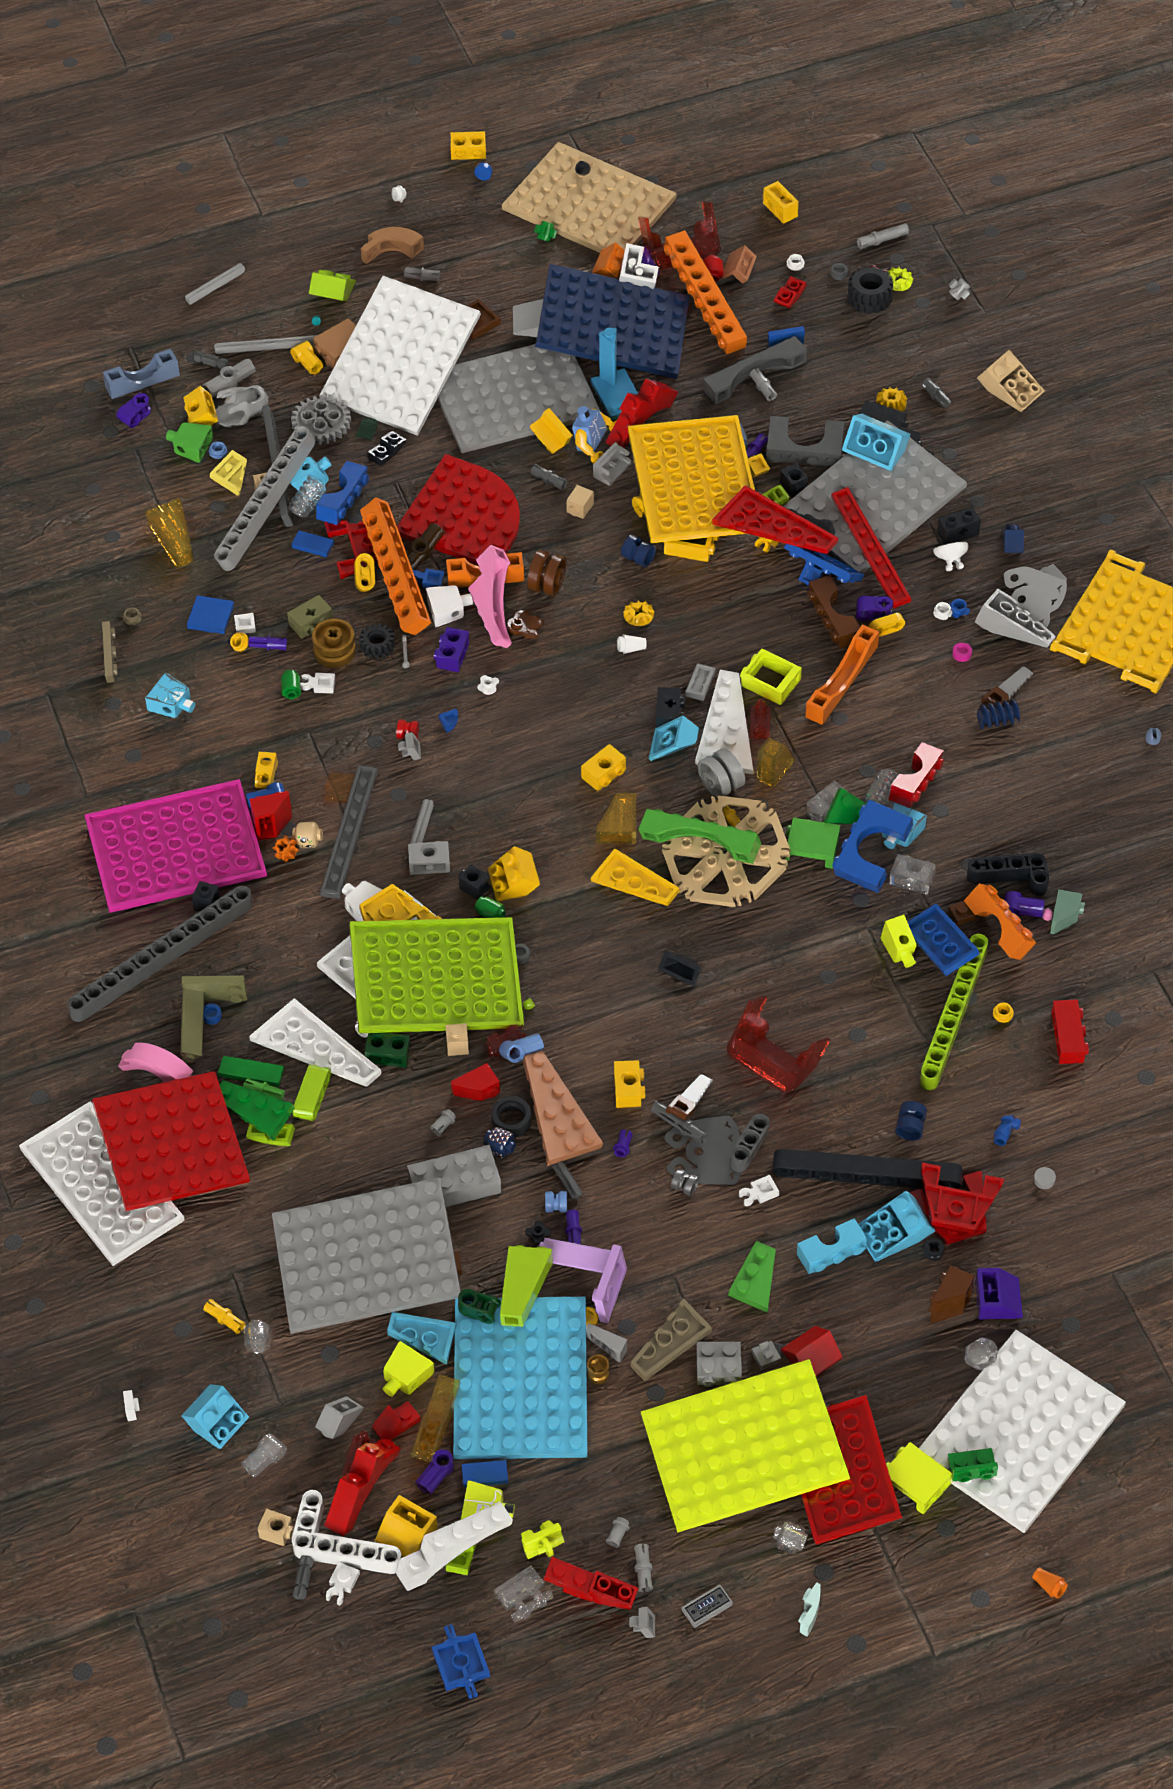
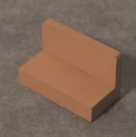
M745 245L729 254L722 278L725 279L734 275L742 284L747 282L757 256Z

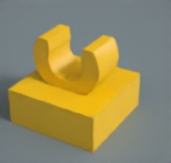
M758 537L760 539L755 542V546L759 548L761 544L765 543L763 551L767 553L770 550V545L776 548L779 542Z

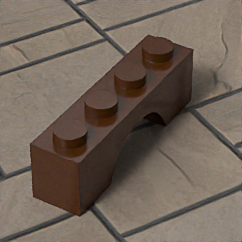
M829 575L810 581L807 596L809 601H813L817 615L822 617L824 627L830 631L832 641L836 642L840 649L850 645L860 627L854 616L841 615L831 607L837 601L838 588Z

